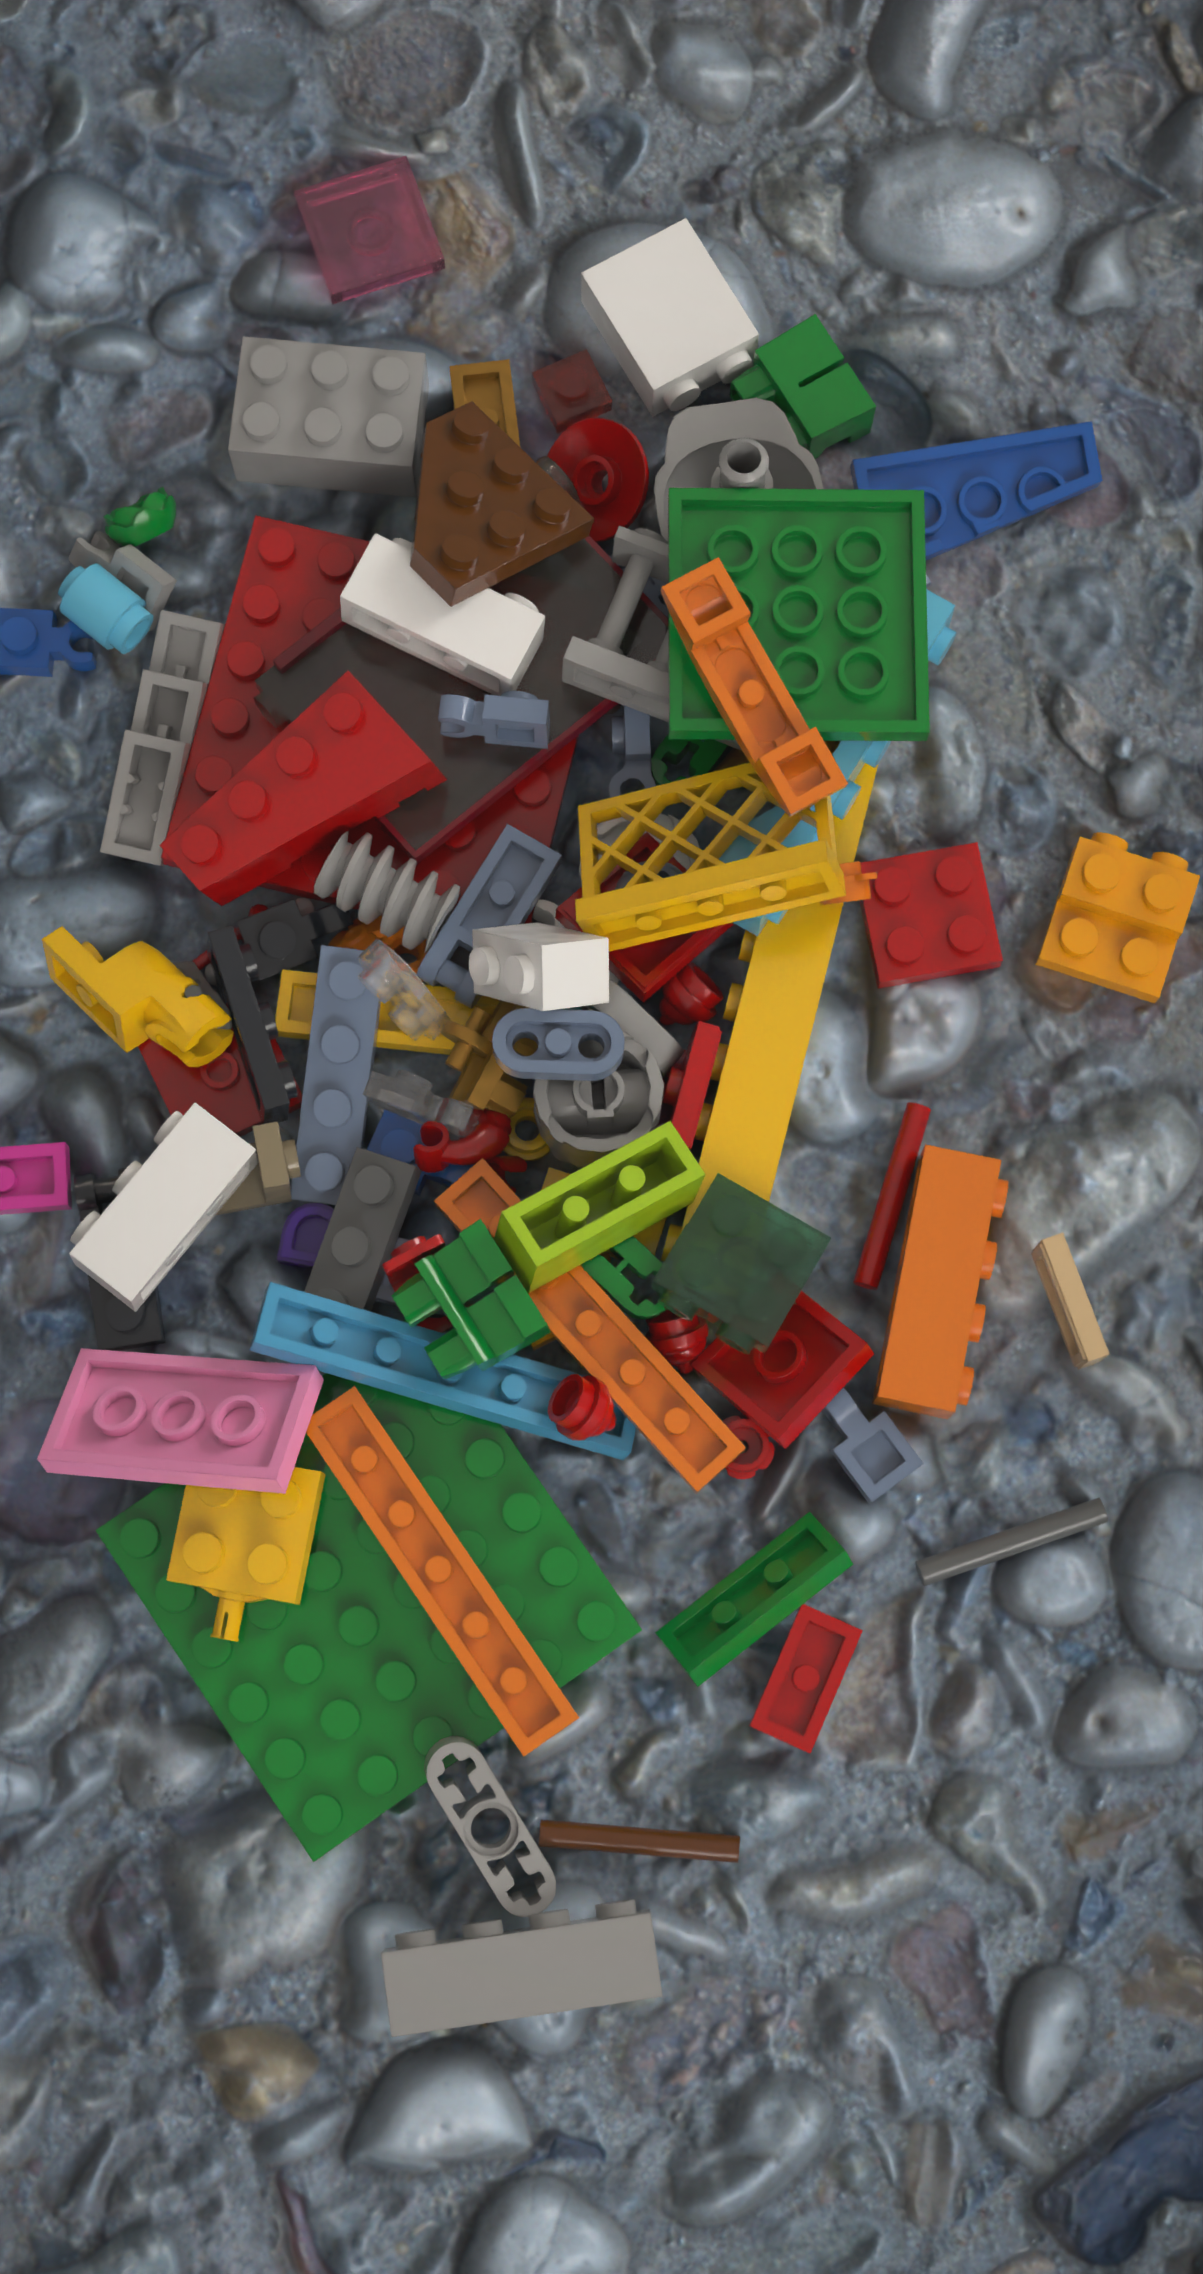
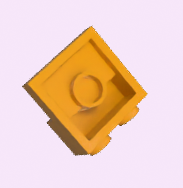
M1097 832L1092 835L1091 840L1079 837L1072 850L1035 965L1155 1004L1160 998L1177 940L1183 933L1200 875L1188 872V862L1171 853L1155 852L1152 854L1151 859L1127 852L1129 846L1127 841L1113 834Z

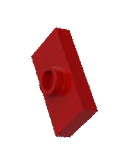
M698 1021L691 1033L682 1069L671 1066L662 1096V1104L672 1106L668 1121H671L689 1150L693 1145L722 1035L719 1026Z

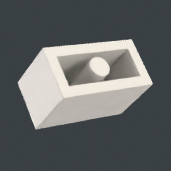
M539 922L472 929L473 950L469 956V971L474 983L475 994L540 1011L609 1003V939L607 937Z

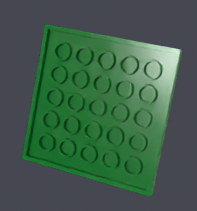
M328 1373L322 1375L324 1381L312 1415L355 1386L559 1688L565 1686L642 1631L635 1618L501 1424ZM306 1433L295 1467L321 1471L326 1476L300 1605L273 1600H263L254 1603L245 1602L238 1642L210 1637L213 1631L219 1597L213 1596L201 1587L166 1581L186 1485L162 1484L95 1531L312 1861L315 1862L426 1784L428 1781L424 1771L425 1758L430 1748L436 1742L446 1737L460 1736L469 1739L478 1747L504 1729V1727ZM453 1753L442 1759L445 1770L458 1761Z

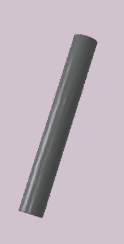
M1096 1498L915 1561L916 1569L923 1586H927L1107 1523V1513L1101 1499Z

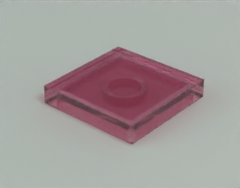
M407 156L293 191L297 208L332 305L445 269L444 256Z

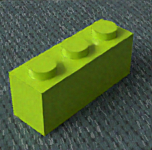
M668 1121L502 1211L494 1240L527 1293H530L693 1203L706 1174L671 1121Z

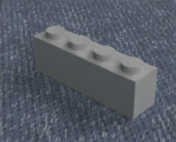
M635 1899L595 1905L597 1917L570 1921L569 1910L560 1909L528 1915L530 1927L503 1931L502 1919H492L463 1924V1937L436 1941L435 1929L396 1934V1947L385 1948L381 1952L391 2037L663 1997L650 1909L636 1911Z

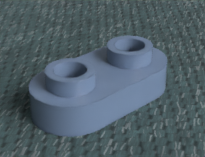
M516 1009L507 1013L499 1020L492 1036L493 1054L497 1064L507 1074L521 1079L597 1081L614 1073L621 1064L624 1055L625 1041L621 1027L611 1016L600 1011ZM529 1038L537 1043L538 1049L530 1056H521L514 1051L513 1046L518 1040ZM594 1040L602 1045L604 1051L596 1058H586L580 1053L579 1047L585 1041Z

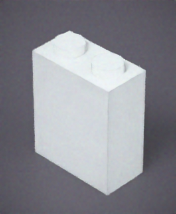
M686 218L581 272V302L652 417L667 409L678 411L687 407L699 397L704 389L720 381L725 384L731 383L753 366L754 352L758 349L759 333Z

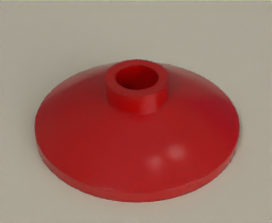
M589 418L571 425L556 439L543 467V470L594 518L589 535L596 543L613 539L619 526L628 528L637 518L646 499L649 469L644 449L632 431L613 420ZM608 474V485L603 492L602 480Z

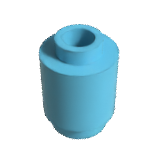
M92 564L86 569L82 566L76 567L67 575L59 588L58 595L62 598L60 612L107 650L116 648L122 654L130 652L141 642L152 625L154 617L153 614L145 609V600L100 564Z

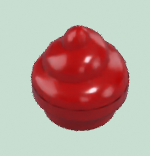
M690 962L661 987L664 997L659 1003L660 1022L664 1025H672L674 1023L691 1025L694 1022L698 1023V1021L707 1023L717 1014L715 1006L724 999V996L714 981L699 966Z
M683 1304L669 1307L658 1317L646 1320L649 1331L645 1334V1337L672 1367L677 1366L681 1373L689 1374L693 1370L691 1364L698 1358L706 1346L709 1328L706 1319L698 1317L695 1305Z
M571 1374L564 1378L553 1391L548 1404V1416L551 1421L556 1423L558 1432L567 1438L581 1441L590 1436L597 1437L605 1431H611L615 1428L616 1414L614 1412L613 1399L609 1394L608 1387L598 1378L592 1375L581 1377L578 1374Z

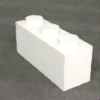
M375 533L340 595L342 621L493 695L501 696L504 692L516 691L543 641L545 615L539 613L537 607L523 596L515 593H506L504 596L489 588L450 607L410 567L411 542L401 538H394L391 541Z
M194 1103L185 1115L176 1111L164 1122L154 1137V1142L159 1145L143 1165L136 1160L124 1170L112 1188V1191L117 1194L116 1198L101 1215L95 1210L88 1214L76 1228L70 1239L76 1245L69 1253L74 1264L135 1312L258 1164L256 1149L197 1103Z

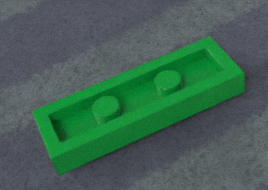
M809 1511L655 1633L691 1680L699 1687L851 1567L853 1563L845 1549Z

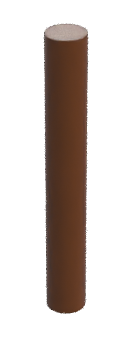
M541 1819L539 1847L738 1863L740 1836Z

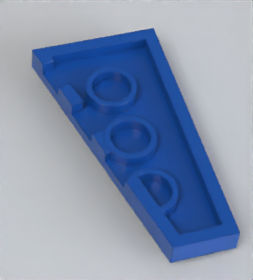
M1092 421L853 459L850 465L854 489L924 490L926 561L1098 487L1103 481Z

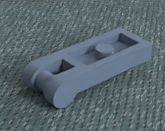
M507 824L422 960L416 977L433 987L439 982L456 992L455 1000L472 1009L482 995L474 993V983L470 971L451 961L453 954L458 946L470 952L473 950L472 929L524 924L561 865L562 855Z

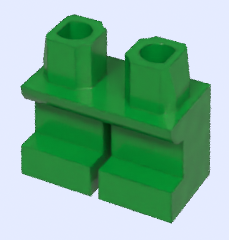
M816 314L756 349L753 367L734 379L730 385V398L732 401L759 398L772 401L785 413L799 445L809 450L815 460L823 453L825 448L845 438L851 443L871 433L876 410L875 403L848 362L843 364L844 356Z
M481 1218L459 1233L460 1237L440 1251L416 1262L415 1266L420 1273L408 1279L391 1295L411 1327L416 1326L441 1309H443L452 1323L454 1329L424 1347L443 1379L463 1373L475 1365H478L482 1371H485L551 1333L546 1321Z

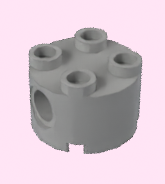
M624 1031L623 1059L617 1070L610 1076L597 1081L535 1079L533 1099L535 1102L534 1115L542 1139L549 1146L550 1152L562 1162H568L576 1167L583 1168L656 1129L659 1125L664 1083L658 1062L648 1049L645 1050L641 1044L634 1041L633 1036ZM594 1040L585 1041L579 1047L580 1053L586 1058H596L604 1051L602 1045Z

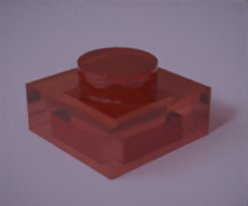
M587 349L532 372V384L557 434L579 421L595 418L612 410V399Z

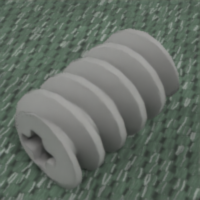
M346 831L326 859L314 885V894L324 899L338 889L336 907L346 912L360 902L358 919L361 922L369 924L382 914L380 932L391 937L404 927L402 945L412 950L427 939L425 953L429 951L455 908L460 886L454 884L440 896L435 893L438 873L432 871L417 883L413 880L416 860L410 858L399 869L395 870L391 867L395 848L388 845L376 857H373L369 854L373 835L366 832L359 840L351 844L347 842L349 832Z

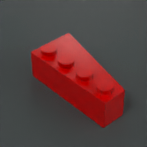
M347 670L159 846L200 892L222 907L293 867L292 862L319 847L324 850L338 842L346 831L353 829L374 816L380 818L400 807L399 802L424 788L429 791L448 779L350 671Z

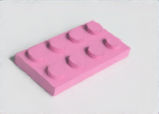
M81 1348L37 1460L47 1473L285 1494L324 1379L316 1365Z

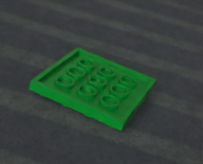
M669 488L668 583L718 557L720 558L751 613L748 620L750 626L809 729L816 727L824 741H927L930 733L924 490ZM668 611L669 739L735 740L699 676Z

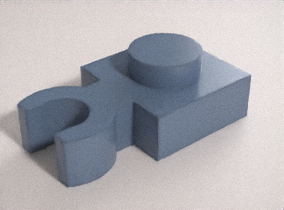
M507 691L502 693L501 696L485 695L484 702L474 701L460 695H441L438 721L441 722V735L458 738L479 735L484 736L485 743L548 749L550 734L549 700H539L533 694L523 691Z

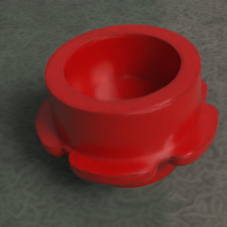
M731 1416L724 1419L722 1422L740 1441H745L749 1447L747 1452L741 1453L725 1468L727 1474L735 1479H750L755 1476L758 1469L764 1470L769 1466L774 1456V1445L772 1442H769V1435L748 1417L741 1419L739 1416Z

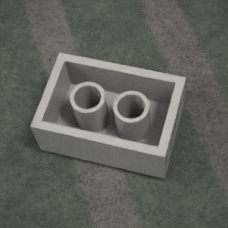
M243 336L228 446L236 481L416 497L429 393L426 354L421 352Z

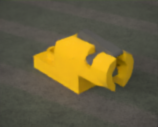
M63 926L42 938L50 978L126 1053L150 1038L155 1043L175 1054L188 1067H200L220 1056L231 1044L234 1034L231 1030V1012L194 962L172 963L159 950L143 941L126 946L104 961L98 950L91 943L84 941L80 944Z

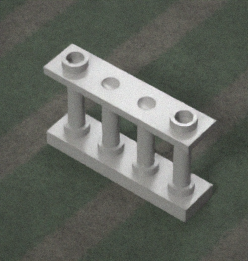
M619 526L614 537L612 562L626 568L597 637L585 641L572 636L563 657L562 681L669 722L668 630L655 661H649L647 664L624 656L620 649L649 576L668 583V541L660 534L648 529L639 528L633 531ZM716 740L742 750L736 740Z

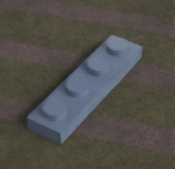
M321 945L296 1145L301 1177L292 1179V1200L336 1205L356 1148L363 1149L387 959L386 953Z

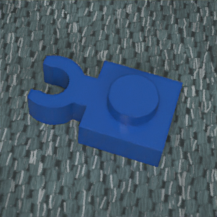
M0 608V675L53 677L54 660L65 661L69 667L77 671L96 669L97 661L93 653L73 650L78 640L93 638L72 621L66 623L63 627H57L58 619L53 610Z

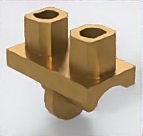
M500 1000L492 1015L478 1007H474L465 1026L453 1021H446L441 1034L454 1042L455 1045L445 1064L462 1072L448 1099L465 1108L492 1110L508 1116H514L517 1113L526 1095L527 1086L506 1075L497 1064L493 1054L492 1036L495 1026L504 1015L513 1010L528 1007ZM522 1038L514 1044L513 1049L521 1056H530L537 1051L538 1045L532 1039Z

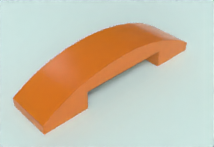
M718 557L662 586L660 591L668 611L708 693L750 764L786 814L791 817L847 787L848 782L816 727L809 729L750 626L748 620L751 613L720 558Z

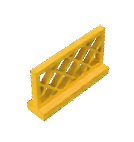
M750 762L579 805L578 821L582 898L575 900L576 922L584 933L607 937L609 939L610 952L846 896L844 873L837 861L831 795L813 804L815 812L810 810L813 805L791 817L785 812L767 835L748 825L749 822L767 801L781 809L782 807L767 789ZM744 787L753 792L733 816L715 807L728 790ZM683 802L691 807L672 831L654 822L669 805ZM707 816L724 827L705 850H702L686 840ZM621 817L631 822L611 846L598 840L597 823ZM800 820L817 828L818 841L789 848L781 844ZM646 831L663 842L647 861L640 865L625 855ZM739 835L757 845L747 858L728 863L719 860ZM677 850L695 860L683 874L666 878L657 875ZM617 865L634 874L624 888L605 893L600 892L601 883Z

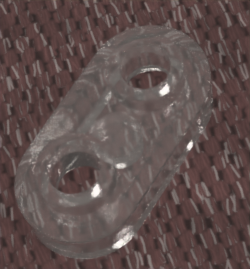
M375 939L357 958L364 968L358 975V979L381 1002L386 1004L390 1001L394 1008L388 1013V1016L408 1037L416 1041L423 1034L428 1039L434 1041L441 1034L446 1021H451L449 1015L412 968L389 946Z

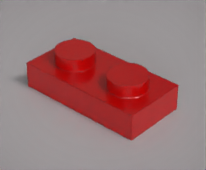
M801 1605L748 1726L811 1754L863 1630L808 1605Z

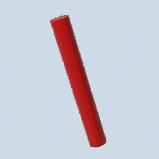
M908 1102L853 1280V1283L860 1287L878 1290L931 1113V1109L924 1105Z

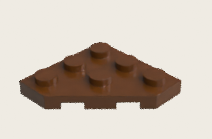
M473 401L426 423L420 458L422 460L417 486L414 516L415 530L411 547L410 567L450 607L589 536L594 518Z

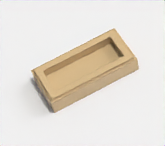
M1064 1233L1042 1239L1032 1250L1031 1255L1073 1366L1079 1370L1099 1363L1110 1353Z

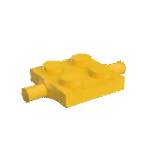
M294 1467L285 1494L186 1485L166 1581L201 1587L213 1596L219 1597L213 1631L210 1637L238 1642L245 1602L254 1603L263 1600H273L300 1605L326 1476L325 1473Z

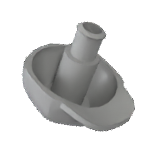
M751 398L688 407L674 416L667 433L665 463L657 472L654 485L661 535L668 541L669 488L823 489L819 467L812 453L799 445L785 413L772 401Z

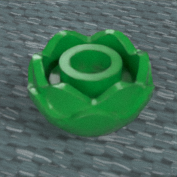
M163 486L158 488V492L144 494L136 503L116 508L110 515H104L103 518L106 523L104 527L105 532L109 538L122 546L131 544L136 547L174 527L176 518L175 499L172 495L168 496Z

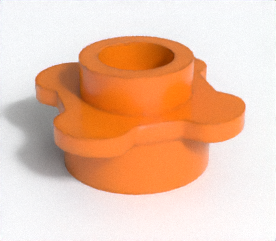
M860 861L839 864L844 873L846 896L821 901L820 905L871 899L869 879H877V872L862 874Z

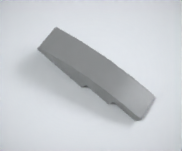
M161 610L149 670L143 669L131 730L125 729L100 852L163 866L161 859L163 849L159 845L167 837L225 624Z

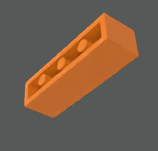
M926 1144L921 1151L916 1167L872 1404L947 1420L955 1413L957 1404L967 1406L973 1384L974 1368L964 1366L968 1341L979 1342L986 1311V1305L975 1303L980 1279L990 1280L997 1252V1242L987 1241L991 1216L1002 1217L1008 1193L1009 1181L998 1179L1002 1160Z

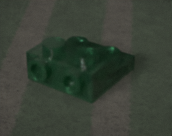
M717 1173L689 1223L685 1225L655 1276L652 1288L661 1293L658 1303L673 1314L688 1321H692L697 1314L718 1326L719 1328L715 1336L730 1347L748 1355L753 1347L766 1353L829 1244L831 1237Z

